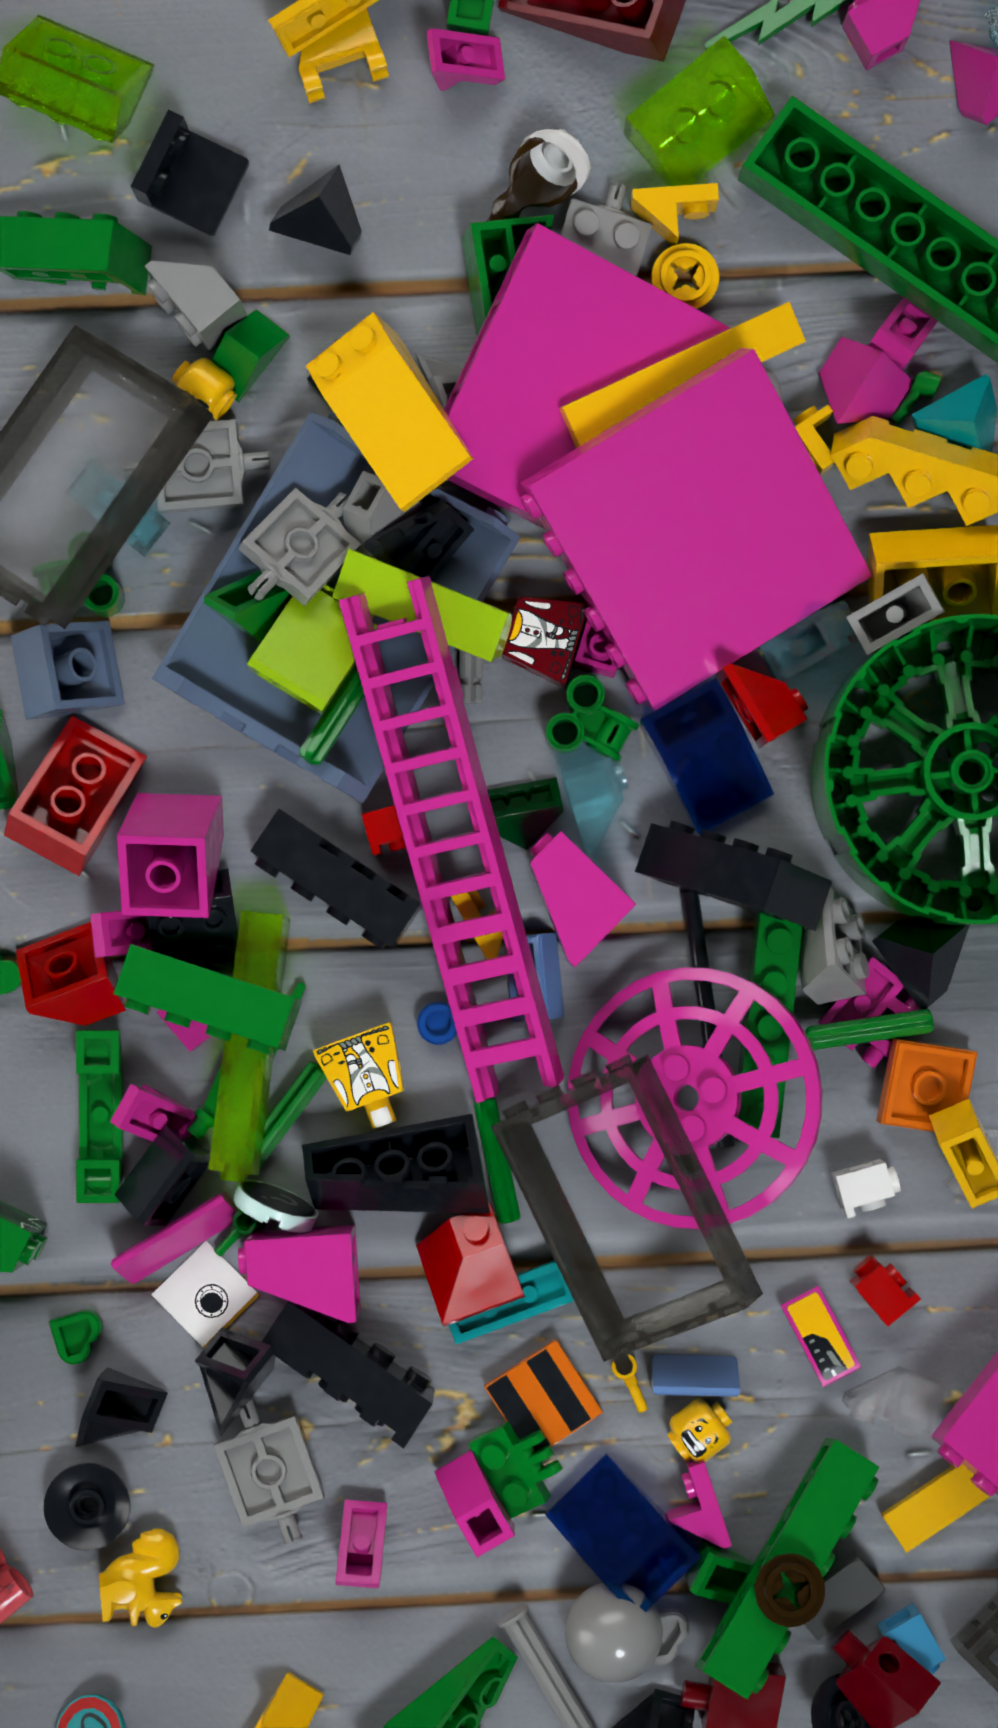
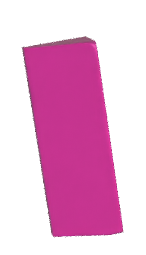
M222 1191L117 1255L111 1260L112 1263L110 1264L129 1283H137L232 1225L233 1216L238 1210L228 1193Z

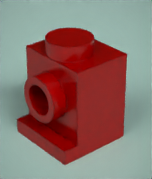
M395 805L361 814L374 857L383 855L382 846L389 845L390 852L406 848Z
M870 1255L853 1269L855 1276L849 1282L887 1327L921 1300L910 1287L905 1291L901 1289L907 1282L891 1263L884 1268L873 1255Z

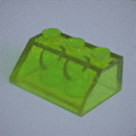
M38 15L3 47L0 63V95L10 99L17 106L29 107L43 113L54 122L68 124L87 132L89 136L96 140L113 143L129 126L152 75L154 64Z
M723 36L629 114L625 119L623 134L667 186L693 185L775 116V113L752 67L728 39Z

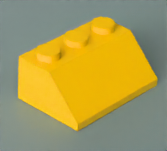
M997 525L869 533L867 566L873 575L867 579L869 604L924 573L945 610L944 613L931 621L966 614L998 615Z

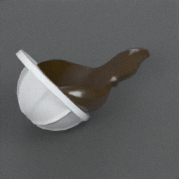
M545 129L528 135L523 140L510 163V186L506 192L494 200L492 211L487 221L519 218L523 209L527 207H552L562 203L569 196L580 190L589 177L591 166L588 155L580 144L579 139H576L565 129Z

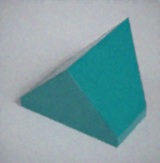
M987 374L912 414L913 423L917 430L946 438L948 443L970 450L972 447L989 452L993 450L997 405L991 378Z

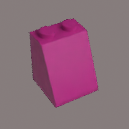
M137 793L117 834L122 915L209 918L224 838L222 796Z
M561 831L555 837H552L547 832L530 850L529 853L534 859L530 862L529 866L565 958L572 967H576L629 913L636 903Z
M355 1224L313 1227L311 1231L306 1233H294L281 1229L255 1231L245 1240L242 1248H238L239 1273L247 1274L248 1286L347 1323L357 1322L361 1312Z

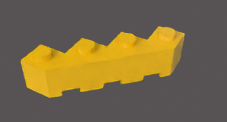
M871 416L834 433L831 457L850 490L889 473L908 508L948 491L966 526L998 513V454L972 447L970 450L948 443L946 438L914 429L912 432L889 425L888 420Z

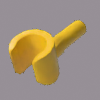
M628 1354L633 1364L632 1371L626 1375L619 1373L613 1360L612 1372L616 1377L624 1380L638 1413H642L648 1407L635 1376L637 1361L632 1355Z

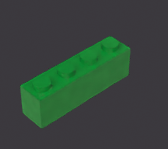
M130 944L113 993L126 998L123 1007L147 1015L151 1007L166 1011L165 1021L189 1028L193 1020L207 1025L205 1034L229 1042L232 1034L248 1038L247 1048L271 1055L273 1047L286 1051L302 1001L294 997Z

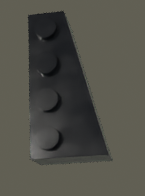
M280 808L276 811L250 850V852L258 856L254 863L256 866L275 878L279 872L283 873L294 881L290 887L292 890L310 902L317 896L329 904L325 912L346 926L350 920L354 921L365 929L361 936L382 950L386 944L396 947L422 908V903Z
M670 821L669 827L651 823L635 872L674 887L706 897H712L741 908L745 907L775 919H785L801 927L816 931L832 881L792 864L793 855L767 847L765 854L758 853V845L734 838L732 845L725 844L727 837L702 829L700 836L693 835L695 828L675 821Z
M472 1114L302 1145L305 1180L314 1209L490 1214L480 1147Z

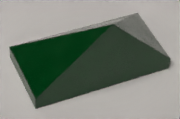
M557 777L487 790L500 837L525 850L564 812Z

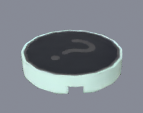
M241 1180L235 1190L233 1200L241 1211L262 1223H268L269 1219L280 1222L278 1227L284 1231L294 1233L311 1231L319 1215L317 1209H314V1206L307 1200L269 1183Z

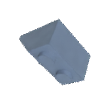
M110 621L39 624L10 636L26 720L63 717L125 704Z

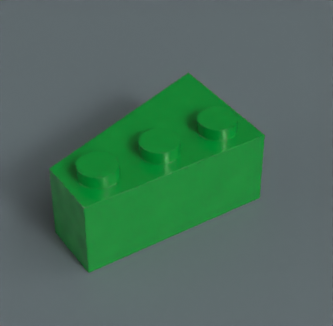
M18 211L16 217L0 216V271L9 277L58 285H66L67 281L92 282V289L105 291L107 282L123 284L132 290V294L146 296L148 272L145 265L150 262L152 245L119 224L117 217L96 213L92 215V219H80L79 216L71 213L56 212L54 213V218H44L40 214L29 211Z
M554 214L469 224L461 239L477 336L526 230L537 223L551 229Z

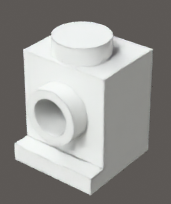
M881 1159L830 1173L841 1213L846 1218L855 1217L854 1208L860 1206L861 1212L886 1206V1198L893 1197L895 1193L901 1192L899 1179L894 1167L887 1168L886 1162Z

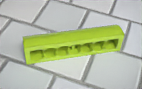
M349 548L332 598L341 600L365 593L371 614L391 622L407 618V622L416 620L417 617L407 582L422 577ZM431 581L448 645L489 662L502 656L511 628V613Z

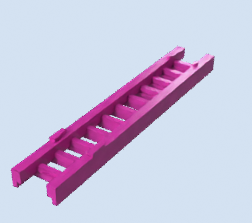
M430 576L407 582L417 617L413 621L407 622V618L377 625L378 630H375L365 593L341 599L339 604L476 1103L495 1097L500 1092L494 1069L495 1064L533 1056L536 1057L543 1086H549V1088L557 1087L565 1077L463 702L464 695L456 666L453 665ZM420 631L429 662L386 673L378 641ZM432 674L440 705L398 715L390 684ZM444 717L452 747L409 757L401 727ZM455 759L463 789L421 799L413 769ZM467 802L474 831L432 841L425 811ZM478 844L485 872L443 881L436 854ZM490 887L496 913L454 922L448 900L449 896ZM502 931L508 955L465 963L460 940ZM513 973L519 996L477 1005L471 982ZM520 1015L525 1016L530 1038L488 1046L487 1032L483 1029L482 1023Z

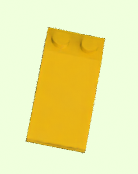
M374 312L306 365L324 399L403 512L407 511L474 459L398 333Z

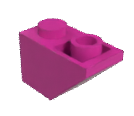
M855 0L849 5V11H847L842 28L865 70L904 50L920 0Z
M472 1450L434 1470L451 1512L476 1557L483 1555L515 1536V1524Z

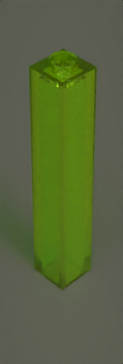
M241 910L233 978L282 993L291 919L282 914ZM232 1034L230 1042L226 1040L224 1042L208 1170L221 1171L220 1180L246 1183L247 1174L259 1175L275 1047H273L271 1055L247 1048L248 1038Z

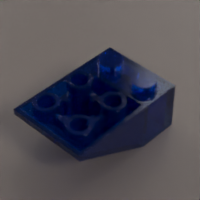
M717 677L639 720L638 724L699 835L702 829L710 830L774 795L738 715Z
M607 1453L545 1513L547 1518L618 1599L634 1603L622 1587L623 1583L633 1585L643 1591L644 1598L639 1607L645 1613L701 1558L697 1545L679 1526L668 1520L667 1514Z

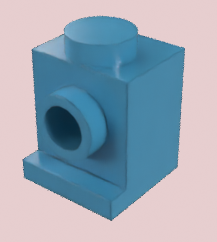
M914 1603L877 1623L883 1636L889 1637L891 1640L895 1639L893 1642L931 1674H934L939 1669V1663L946 1660Z

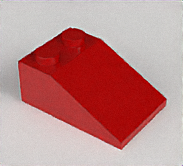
M71 716L8 813L4 836L80 876L102 841L144 765L147 756L82 720Z

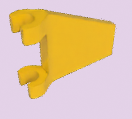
M367 9L301 50L298 70L309 104L325 99L318 73L365 58L373 82L389 77L387 63Z

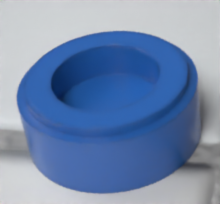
M433 1002L426 1005L419 1013L417 1028L421 1037L427 1042L442 1045L450 1042L457 1035L449 1004Z

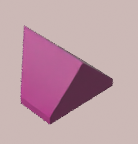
M949 40L959 111L963 117L988 125L998 116V49Z
M844 337L840 338L818 374L821 377L837 424L859 422L871 416L890 419L914 382L884 351Z

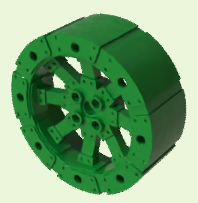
M966 614L937 619L911 629L899 640L893 639L862 663L840 686L821 719L819 727L822 729L819 739L813 745L810 766L812 802L824 840L828 839L836 852V855H834L835 859L847 875L874 899L909 917L920 916L928 918V922L949 925L998 923V876L995 873L994 863L990 861L989 832H992V818L998 821V769L992 766L993 758L998 751V713L996 716L990 717L984 724L981 723L978 711H974L970 688L972 671H989L997 674L996 676L998 677V615ZM947 642L951 645L952 654L950 657L944 658L941 653H937L939 643ZM934 673L937 686H941L945 715L942 716V728L931 722L928 724L906 709L903 706L904 703L894 694L908 683V679L912 677L918 679ZM855 689H862L867 693L865 704L857 705L852 701L851 695ZM870 724L881 730L886 728L909 745L908 750L918 761L905 764L901 768L874 771V768H859L861 750H858L859 743L865 737ZM979 743H986L990 747L991 753L989 757L987 754L976 750ZM938 747L944 748L948 753V759L945 763H938L934 759V754ZM964 761L973 763L978 769V779L973 785L963 782L960 778L959 768ZM833 782L837 783L841 789L840 795L835 799H832L831 792L834 789ZM988 786H992L996 792V796L992 801H986L981 794V791L985 790ZM942 790H947L953 795L951 805H946L939 797ZM905 793L906 796L923 797L915 811L917 815L899 836H894L887 844L881 840L876 831L872 832L866 822L869 818L863 803L874 801L877 797ZM953 822L956 836H960L962 867H958V881L946 879L936 881L930 879L931 875L914 867L922 856L920 853L938 831H943ZM876 868H884L887 871L888 879L886 882H880L872 874ZM977 895L981 898L982 906L978 911L973 912L967 908L966 901L969 896Z

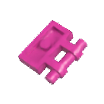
M870 956L867 960L870 974L868 978H865L866 994L834 1001L818 1020L817 1024L881 1016L886 1008L893 1014L917 1011L920 1008L911 996L905 1004L896 998L904 987L894 973ZM892 1039L868 1042L871 1046L861 1059L874 1069L884 1056L886 1058L889 1057ZM857 1044L845 1046L849 1050H853Z

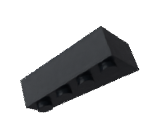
M288 1301L262 1342L271 1345L276 1350L275 1356L303 1377L310 1379L313 1374L319 1376L321 1379L318 1385L335 1400L347 1403L350 1399L355 1402L354 1408L360 1413L359 1417L371 1426L379 1425L383 1427L385 1424L395 1431L391 1440L404 1449L433 1404L435 1389L429 1385L432 1381L431 1378L413 1366H410L407 1371L393 1362L396 1356L382 1345L374 1342L372 1347L357 1338L359 1331L347 1322L338 1319L334 1323L321 1315L320 1312Z

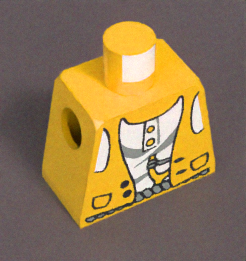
M392 1021L313 1050L317 1062L346 1112L364 1106L372 1129L397 1120L389 1096L404 1091L405 1087Z

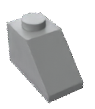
M922 573L846 618L866 654L870 655L879 651L893 639H901L911 629L928 623L944 613L945 610L925 574Z

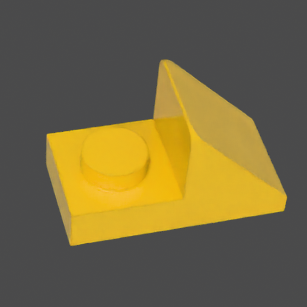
M718 183L632 189L631 210L644 222L652 224L651 228L673 246L677 244L679 238L677 215L684 214L685 219L695 220L708 217L710 215L709 212H716L719 202Z
M477 890L450 896L464 920L481 917L478 910L485 907V904ZM502 931L474 937L486 959L498 956L503 939Z
M287 1671L254 1728H308L324 1693Z

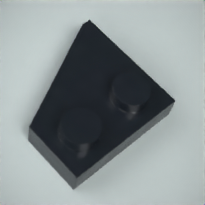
M440 500L366 540L362 546L378 560L422 578L430 576L432 581L474 531V528L448 504Z

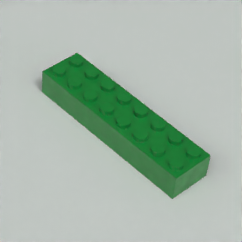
M791 96L743 163L738 181L998 363V240L797 98Z

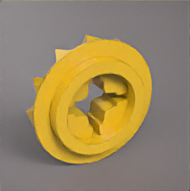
M681 243L667 248L658 256L652 269L653 286L695 309L709 303L719 285V269L715 259L707 250L695 244ZM696 266L698 267L692 279L695 288H690L685 284L681 288L678 287L676 290H673L678 279L675 269L686 273L689 270L692 271Z

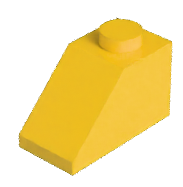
M970 1099L930 1115L929 1117L939 1146L971 1209L998 1198V1159Z

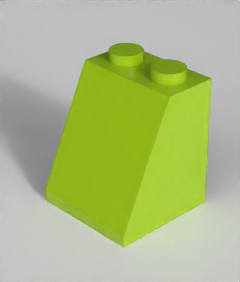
M325 585L306 606H303L292 596L247 663L251 672L320 715L324 713L356 663L339 601L332 598L334 589L328 585ZM373 623L374 629L377 630V625Z

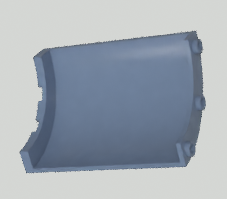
M310 411L152 679L296 766L307 770L321 778L322 781L364 803L384 769L365 696L322 764L310 765L300 757L299 750L322 715L251 672L247 663L261 642L233 627L204 604V595L261 571L255 563L238 549L242 541L295 488L312 502L326 508L338 493L346 494L344 502L350 496L363 471L376 475L334 413H330L326 418ZM435 488L419 501L422 505L418 512L443 500L474 528V531L432 579V582L483 602L521 537L507 526L510 520L497 510L488 507L483 512ZM342 515L339 520L345 529L344 517ZM341 569L326 584L334 590ZM376 615L372 619L376 625L391 622ZM418 632L378 641L386 673L429 662L422 635ZM448 645L450 654H452L455 647ZM432 674L390 684L398 715L419 710L434 685ZM409 725L401 727L403 735L405 734Z

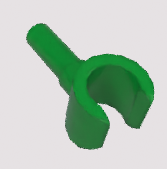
M923 371L916 375L907 397L891 419L895 423L900 424L916 403L919 394L932 399L940 383V376L928 371Z
M239 1210L233 1216L234 1227L214 1248V1252L218 1256H222L243 1235H249L263 1228L266 1222H253L249 1215Z

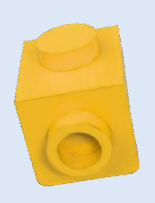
M829 404L819 411L814 405L793 420L796 423L795 428L820 476L830 470L835 464L831 457V451L815 429L832 415L833 410Z

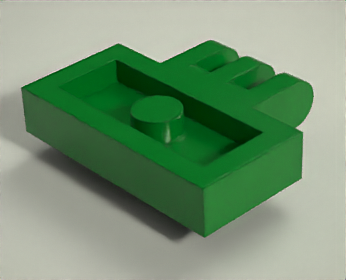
M509 1421L473 1437L468 1445L510 1518H514L548 1501L551 1494L543 1480L557 1474L563 1467L559 1460L543 1465L542 1461L551 1457L554 1452L550 1445L536 1451L533 1446L538 1445L545 1439L541 1430L518 1439Z

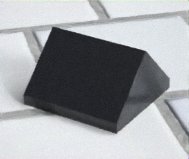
M165 1125L114 1195L142 1226L166 1225L216 1156L196 1142Z

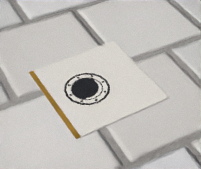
M207 1241L151 1294L204 1349L221 1328L227 1329L260 1296L253 1287L247 1285V1281L222 1256H218L214 1252V1248Z

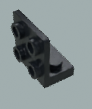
M168 109L131 184V188L138 202L209 236H214L249 167V160L189 131L184 117Z
M228 868L218 870L209 918L147 916L154 952L212 971L238 968L243 965Z

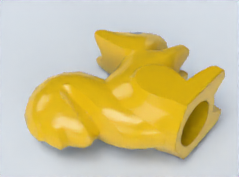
M153 1528L152 1530L142 1532L140 1538L132 1542V1553L119 1556L104 1572L99 1573L103 1622L111 1620L114 1610L125 1609L128 1610L131 1625L134 1627L137 1626L140 1613L144 1611L147 1624L150 1627L156 1628L165 1623L175 1607L182 1604V1594L155 1591L154 1578L166 1575L176 1568L180 1560V1547L173 1534L164 1529Z

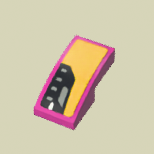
M819 1286L780 1305L823 1388L861 1369L855 1353Z

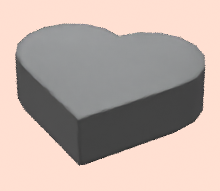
M676 1608L658 1611L662 1622L663 1638L660 1651L654 1661L656 1665L670 1663L677 1653V1645L683 1643L689 1635L690 1625L687 1616Z

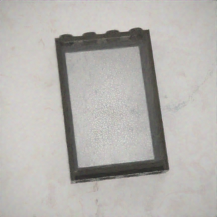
M74 325L0 431V596L14 606H17L20 600L24 601L28 605L23 612L44 626L47 625L49 620H52L63 629H66L214 416L191 394L77 325Z

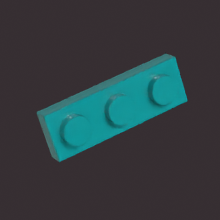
M562 1257L517 1274L525 1297L450 1324L449 1328L455 1344H460L576 1301L577 1297Z

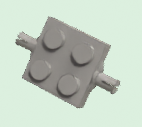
M611 182L605 205H592L571 198L560 235L637 277L652 224L629 217L623 211H620L628 187L621 184L617 197L614 199L619 183Z
M236 419L151 426L152 450L149 462L124 463L126 482L151 479L156 489L157 508L160 514L245 507L243 481L246 470L271 469L269 451L244 454L239 444Z
M295 488L242 541L238 550L255 563L262 572L248 586V591L251 595L258 590L254 597L255 599L262 600L276 584L284 588L303 606H306L342 568L348 549L358 551L361 543L344 529L339 520L343 515V507L347 501L346 499L343 502L346 494L338 493L334 500L325 508L312 502Z
M251 1398L240 1411L245 1428L235 1436L216 1442L213 1447L242 1528L260 1521L278 1520L285 1539L284 1542L285 1544H290L293 1538L294 1542L303 1537L294 1514L304 1505L323 1499L325 1493L297 1414L295 1413L276 1421L261 1422L254 1399Z

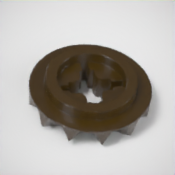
M793 1553L773 1556L771 1560L760 1567L757 1580L753 1585L756 1604L770 1621L785 1627L801 1626L812 1620L820 1611L825 1598V1584L819 1569L809 1559ZM782 1572L792 1583L806 1582L800 1585V1588L794 1592L796 1608L785 1596L773 1598V1595L778 1594L777 1591L783 1588L781 1581L783 1579Z

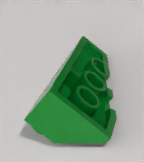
M492 1636L391 1718L383 1728H479V1723L485 1710L497 1703L518 1656Z

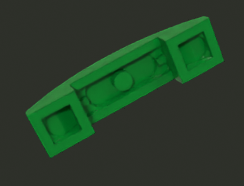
M76 1030V1074H79V1158L76 1160V1203H120L114 1194L122 1185L124 1130L116 1127L110 1120L124 1097L120 1030Z

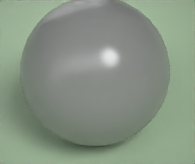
M609 1581L588 1588L575 1600L566 1619L565 1638L572 1659L584 1673L602 1682L622 1683L639 1677L654 1663L661 1648L663 1628L656 1606L643 1591L624 1582Z

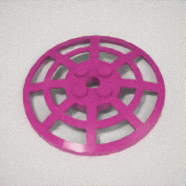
M681 967L659 971L634 981L616 993L595 1014L583 1032L573 1055L568 1078L567 1107L571 1131L579 1153L592 1176L611 1197L628 1210L652 1222L675 1228L705 1229L729 1225L751 1217L774 1203L794 1183L807 1164L817 1141L822 1119L823 1088L818 1061L809 1038L795 1016L778 998L760 985L734 973L712 968ZM680 980L708 981L728 986L739 992L725 1014L717 1010L698 1006L674 1007L669 982ZM652 988L656 1013L648 1015L633 1025L620 1038L617 1044L598 1032L603 1022L621 1004L639 992ZM754 1001L763 1006L782 1026L794 1045L798 1059L772 1066L771 1060L760 1041L748 1028L740 1023ZM676 1020H701L717 1025L705 1047L682 1045ZM659 1026L664 1051L654 1056L648 1063L643 1062L628 1052L631 1045L652 1028ZM732 1035L748 1049L757 1064V1070L736 1075L730 1064L720 1056ZM590 1047L608 1060L604 1068L600 1088L602 1113L580 1119L578 1084L583 1059ZM618 1068H621L638 1079L635 1094L636 1103L614 1109L613 1086ZM803 1076L806 1089L805 1118L800 1139L796 1148L793 1149L771 1137L778 1115L779 1090L777 1083ZM686 1085L694 1087L699 1096L697 1106L690 1111L683 1109L678 1102V1093ZM763 1087L764 1110L761 1124L756 1129L738 1118L741 1108V1092ZM640 1120L646 1131L654 1138L643 1160L629 1147L618 1126ZM606 1130L618 1154L637 1172L628 1194L617 1187L600 1168L588 1147L586 1135ZM727 1134L749 1145L737 1160L722 1170L716 1171L710 1146L721 1141ZM669 1148L691 1151L699 1176L683 1177L660 1171L659 1168ZM761 1153L786 1165L780 1175L762 1193L741 1206L733 1209L729 1208L721 1184L729 1182L745 1172L759 1158ZM652 1182L678 1190L704 1189L712 1214L704 1216L674 1215L655 1210L644 1205L643 1202Z

